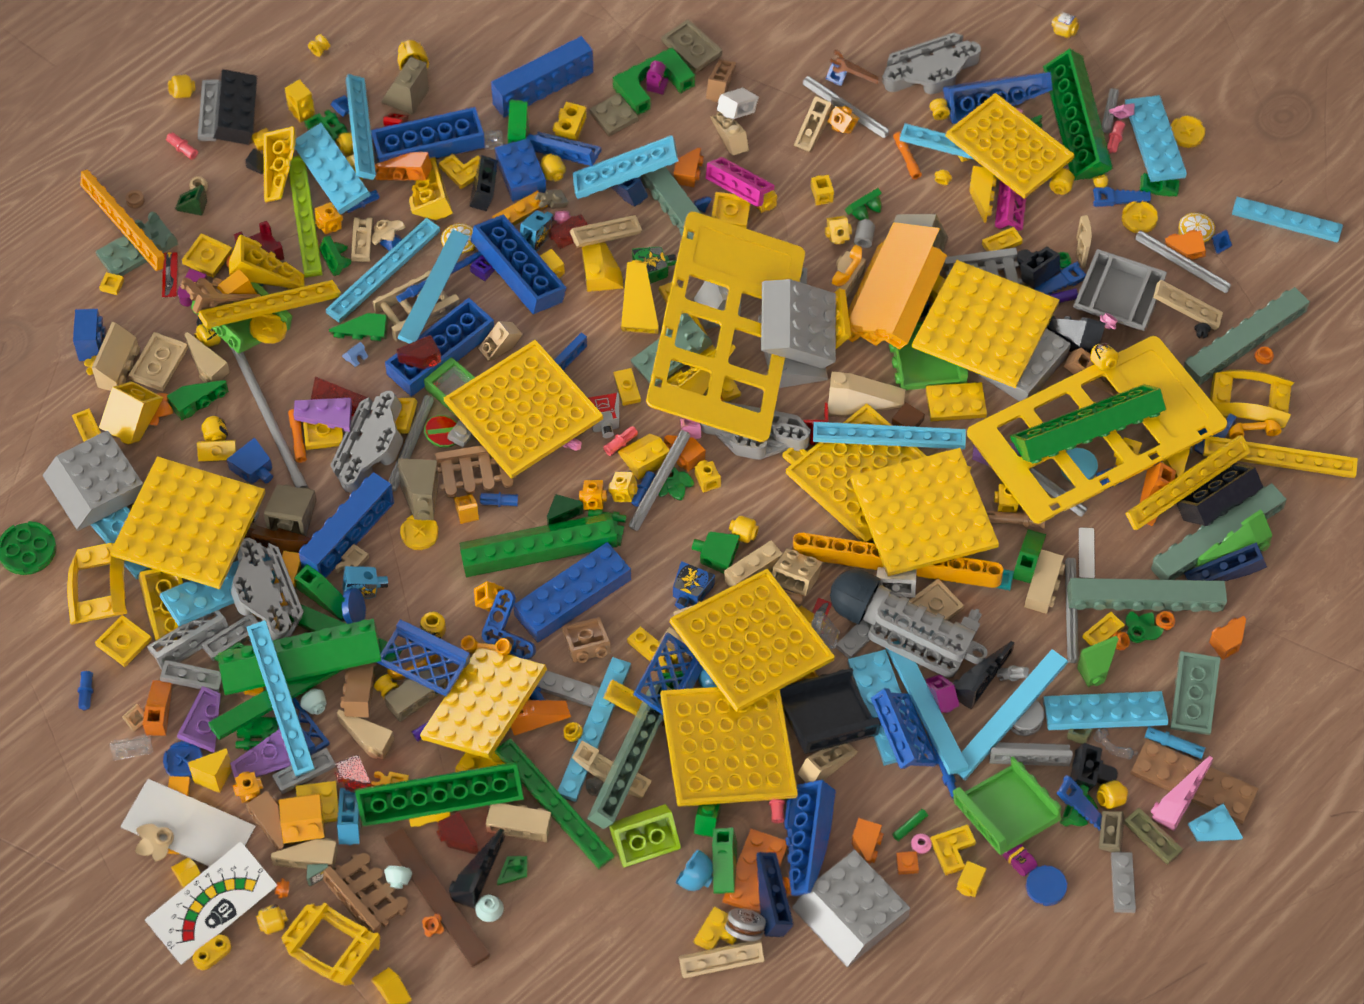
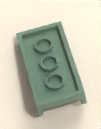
M152 211L149 213L148 221L145 224L138 219L135 221L136 225L144 231L145 235L163 253L178 245L177 238L169 231L156 212ZM125 235L95 251L97 257L111 274L123 276L148 262Z
M683 313L680 317L675 346L700 354L712 345V340L692 320L689 314ZM667 329L665 336L671 337L673 330ZM659 339L631 359V363L649 383L651 382ZM671 361L668 377L685 364ZM656 379L655 386L660 384L662 380Z
M1180 652L1177 662L1178 671L1175 678L1176 686L1170 729L1204 735L1211 734L1220 657Z

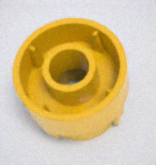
M414 40L401 42L397 58L400 71L410 57L425 62L428 69L429 60L421 43Z

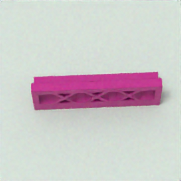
M724 157L707 162L705 177L707 180L757 207L763 205L764 194L774 190L775 185Z
M1001 180L999 183L995 227L1002 229L1010 225L1015 227L1016 230L1021 231L1024 223L1026 198H1022ZM1015 199H1016V201H1017V203H1018V205H1019V209L1017 208V206H1016V204H1015ZM1013 214L1015 215L1017 222L1013 220Z

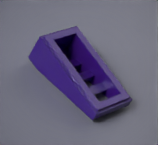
M481 255L470 265V271L483 281H486L495 269L491 264L487 265L484 263L485 261L489 262Z

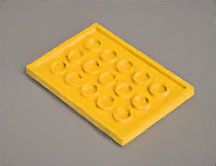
M996 93L946 132L948 139L1024 199L1074 159V154Z
M477 648L470 658L469 664L464 667L451 691L444 697L421 732V739L490 759L547 671L546 665L511 655H502L489 649Z

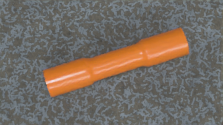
M901 131L896 132L893 138L902 153L911 178L913 180L919 179L922 173L911 154L908 143L900 141Z
M294 409L288 411L294 441L295 460L301 463L307 460L301 431L302 424L301 421L294 419Z

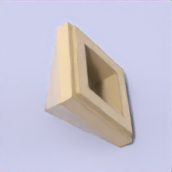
M138 704L122 716L133 732L143 724L144 711Z

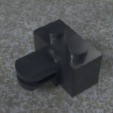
M1049 247L1034 253L1027 249L1017 253V262L1021 267V279L1033 289L1061 271L1060 254Z
M1083 743L1075 750L1070 777L1078 786L1081 784L1087 786L1089 792L1096 786V783L1105 784L1115 781L1118 777L1117 769L1103 764V760H1101L1103 748Z

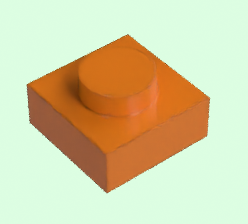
M917 851L896 853L898 875L919 873Z

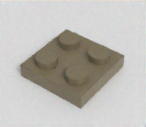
M619 93L589 109V113L608 136L639 121L638 115Z

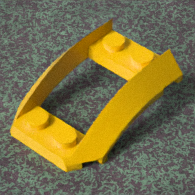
M1225 370L1213 374L1210 400L1225 419L1231 413L1237 416V418L1260 422L1273 420L1284 429L1291 415L1288 411L1291 386L1294 382L1260 371ZM1233 378L1250 379L1271 384L1268 407L1249 403H1230Z
M114 543L82 548L76 551L69 567L67 583L71 625L128 614L125 607L124 564L126 560L111 556L110 551ZM110 564L111 596L79 602V570Z
M326 903L320 906H315V904L306 905L281 937L288 950L287 952L317 973L343 986L354 984L352 978L374 949L379 951L380 935L378 933L368 931L367 928L344 917ZM322 919L354 939L333 968L300 949Z

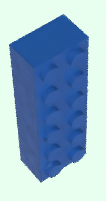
M580 36L491 82L493 105L505 118L509 116L510 100L525 101L530 106L551 93L557 92L561 88L589 76L594 72L593 49Z
M476 107L371 130L372 143L378 163L410 152H428L429 158L435 157L437 159L450 156L451 154L455 155L485 148L484 133Z
M504 214L474 226L470 241L532 314L563 302L567 287Z
M468 298L423 332L415 346L408 344L385 362L386 374L412 397L425 387L424 379L449 358L452 357L455 361H459L482 343L494 328V320Z
M374 472L369 477H366L361 486L350 494L349 499L338 507L337 512L326 520L324 526L313 534L312 539L301 547L299 557L302 569L308 564L327 578L336 565L342 561L341 557L353 544L357 545L394 504L391 483Z
M607 542L515 603L514 616L534 640L539 643L631 581V568Z

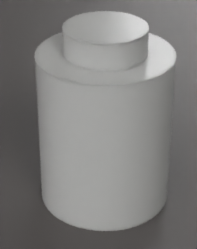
M864 219L858 222L854 244L862 248L872 246L875 224L872 221Z

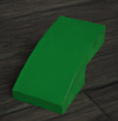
M1143 173L1140 180V191H1145L1146 193L1150 191V194L1160 196H1178L1180 180L1171 179L1151 182L1149 175Z

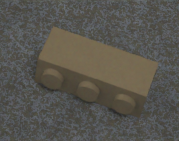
M432 668L434 676L442 675L437 668ZM430 669L419 672V676L422 679L432 678ZM407 678L401 686L390 690L384 698L387 708L401 722L439 696L440 693ZM445 678L436 681L437 686L446 689L447 680Z

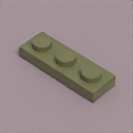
M1140 808L1136 809L1124 820V824L1167 865L1182 853L1183 849Z

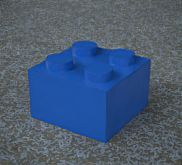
M75 309L73 343L79 361H85L86 359H91L94 355H98L103 343V337H106L103 316L99 315L98 309Z

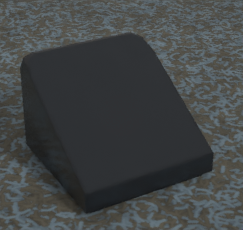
M253 148L245 160L246 168L263 174L264 154Z

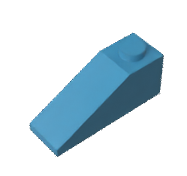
M360 787L340 788L337 821L339 845L360 843V812L355 794V789H360Z

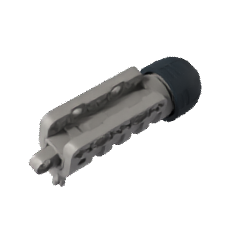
M859 569L843 572L832 584L830 599L839 615L858 625L862 619L872 624L868 632V637L871 641L944 677H954L963 659L979 664L987 656V649L973 641L980 626L978 622L982 616L978 609H972L968 617L964 616L961 624L958 622L953 624L945 620L944 615L939 613L935 615L927 611V607L921 604L918 607L910 603V599L904 596L900 598L891 594L892 590L882 585L879 586L881 578ZM891 639H898L900 641V644H893L891 642ZM973 651H979L982 657H976ZM926 656H933L936 661L930 662Z

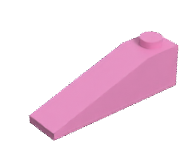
M1209 756L1171 790L1161 800L1160 804L1155 803L1151 811L1154 814L1153 820L1175 831L1211 766L1213 757Z

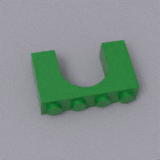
M672 47L661 51L653 57L647 58L644 62L634 65L613 77V89L624 98L637 115L651 109V98L640 86V83L647 78V72L650 70L653 61H660L666 66L664 77L674 85L680 94L695 86V74Z

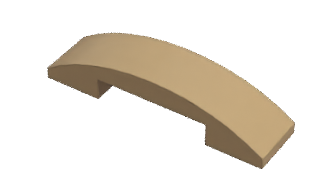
M582 740L572 758L588 772L605 782L614 762L600 755L598 749ZM637 772L628 794L642 798L651 780Z

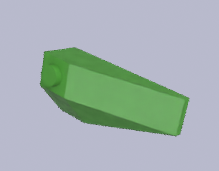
M1260 509L1241 523L1242 527L1235 533L1230 531L1222 541V544L1216 543L1198 558L1196 567L1256 542L1260 551L1267 550L1271 545L1270 541L1273 535L1263 511Z

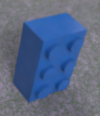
M529 138L495 147L498 167L512 202L523 199L537 190L538 192L545 193L546 179Z

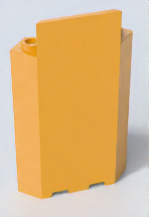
M893 222L886 239L877 246L848 309L851 330L849 341L853 343L859 337H862L877 346L885 340L899 350L908 344L947 257L939 248L932 246L940 228Z

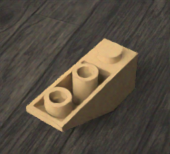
M721 112L711 116L726 149L732 156L749 151L746 131L735 119L727 118Z

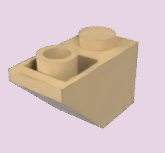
M498 321L478 349L488 361H492L511 350L523 334L513 322Z

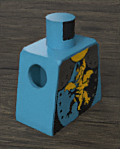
M535 211L521 223L520 234L536 252L551 234V224L554 216L550 212L544 214L540 211Z
M345 566L342 582L343 594L347 589L357 588L363 594L364 599L376 597L377 588H388V577H377L375 567Z

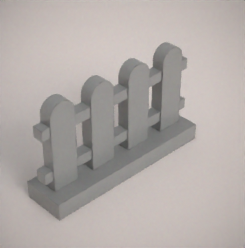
M1016 248L946 257L943 264V271H946V277H948L956 260H959L995 275H998V270H1004L1005 279L1022 285V279H1018L1016 268H1018V262H1015L1017 257Z

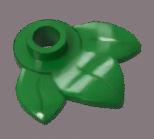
M673 467L671 470L673 477L666 479L659 492V496L663 497L669 493L673 498L682 501L685 495V487L694 486V482L688 473L678 471Z
M1133 611L1129 612L1125 623L1128 627L1127 634L1130 641L1141 643L1145 640H1156L1162 635L1164 629L1154 626L1155 620L1152 612L1139 617Z

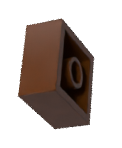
M905 402L893 416L891 424L893 426L919 427L924 421L925 414Z

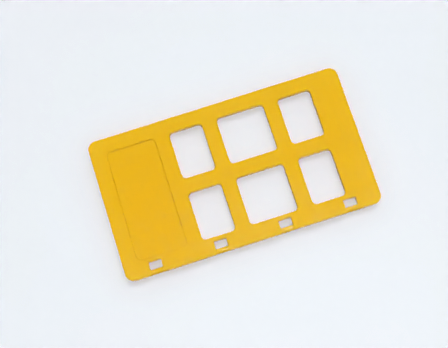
M690 212L686 216L646 402L651 408L755 441L765 442L770 436L785 358L771 354L767 375L729 364L728 358L734 330L761 337V323L738 315L741 295L744 293L762 299L763 281L791 279L800 282L805 251L800 246L710 216ZM688 231L694 233L693 239L687 238ZM689 276L726 287L728 295L725 309L722 311L686 299L685 293ZM677 280L683 281L682 288L676 286ZM681 313H687L718 323L721 326L714 358L675 346ZM667 329L673 330L671 337L665 336ZM671 361L708 371L711 376L707 395L704 396L669 385L667 377ZM724 378L761 388L764 394L760 413L721 401L720 397ZM656 379L662 380L661 387L655 386Z
M1151 336L1118 352L1117 365L1110 370L1102 371L1094 364L968 428V438L1034 523H1043L1056 514L1090 499L1105 489L1154 466V464L1162 460L1164 461L1226 428L1227 420L1160 338ZM1101 376L1106 377L1118 393L1143 384L1160 388L1166 410L1160 412L1159 416L1144 418L1142 422L1160 445L1141 455H1135L1117 431H1111L1108 436L1103 438L1123 464L1091 480L1085 477L1065 449L1059 451V454L1056 456H1046L1038 463H1031L1019 457L997 429L1017 418H1022L1029 428L1043 423L1034 410L1065 394H1069L1079 408L1093 404L1094 402L1081 386ZM1204 428L1208 431L1203 435L1198 433V431ZM1155 453L1159 455V457L1155 458L1154 460H1151L1149 458V456ZM1048 459H1054L1075 486L1074 489L1056 498H1050L1029 471V469ZM1108 478L1110 482L1102 486L1100 481ZM1058 503L1060 507L1052 511L1050 507Z

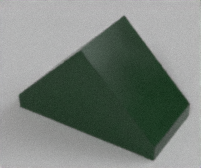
M199 185L181 194L175 210L202 216L207 204L204 186Z
M555 494L547 514V525L568 521L582 515L583 503L579 500Z

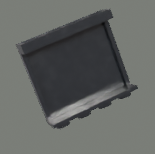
M853 668L842 669L831 674H822L811 679H803L780 689L783 711L805 754L879 734L881 722L878 717L872 718L852 679Z

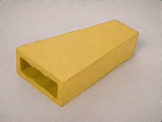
M639 260L627 262L621 329L627 332L659 334L646 263Z

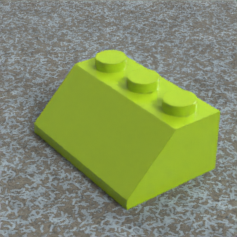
M666 804L616 820L609 826L623 868L681 849L673 815Z

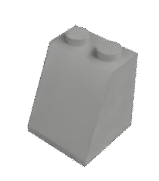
M705 281L695 295L694 302L723 311L725 309L728 289ZM740 300V305H739V310H738V315H739V316H740L741 300ZM701 318L704 329L720 326L718 323Z

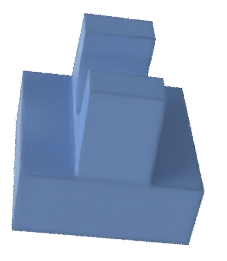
M359 342L342 355L346 361H349L355 367L360 364L357 356H360L363 360L368 357L362 342Z

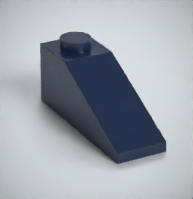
M638 178L611 186L625 202L634 207L649 197L641 180Z

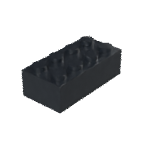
M222 69L217 87L214 139L249 145L254 127L256 75Z
M1234 463L1176 504L1183 521L1208 526L1219 516L1226 515L1231 508L1241 505L1246 498L1256 495L1257 491L1263 488V484L1255 467Z

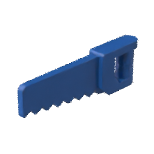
M1096 187L1093 189V206L1095 207L1129 204L1134 201L1136 203H1141V201L1151 202L1150 191L1147 193L1145 191L1135 192L1134 190L1120 191L1110 187ZM1101 194L1105 195L1107 200H1102Z
M1075 262L1034 290L1047 295L1052 294L1053 291L1062 290L1067 285L1075 286L1084 281L1086 273L1080 268V264ZM1074 271L1078 277L1073 276L1070 272Z
M1066 775L1063 778L1064 782L1059 788L1057 795L1066 805L1073 806L1075 810H1078V813L1082 814V817H1086L1090 824H1093L1094 827L1098 828V831H1101L1102 815L1084 796L1083 790L1075 781ZM1071 788L1070 794L1067 795L1068 789Z

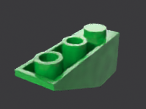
M510 100L508 144L526 139L528 134H530L528 102L521 100Z
M366 313L330 328L329 333L333 334L334 338L352 336V339L363 340V337L370 338V341L381 342V339H387L389 317L385 314Z
M226 380L182 386L167 395V399L175 414L183 421L193 416L200 409L208 407L210 403L218 398L224 397L229 390Z
M1027 530L1016 562L1013 579L1031 584L1046 534Z
M307 564L295 576L296 588L336 618L342 620L344 618L342 602H345V597L322 574Z
M722 803L698 806L694 834L713 837V829L717 827Z
M734 828L713 829L714 894L735 892L738 841Z

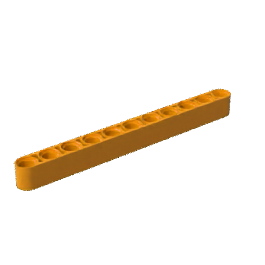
M797 533L793 537L792 550L808 557H814L822 562L877 570L878 567H884L874 543L809 533ZM960 557L917 569L916 576L996 588L1002 582L1003 566L997 562Z

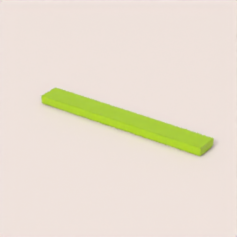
M294 156L289 168V177L304 277L321 276L323 273L307 168L301 156Z

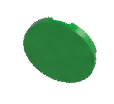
M29 521L28 523L16 526L12 525L0 537V562L4 568L14 574L30 575L40 572L52 562L56 553V541L52 532L45 525L38 522Z

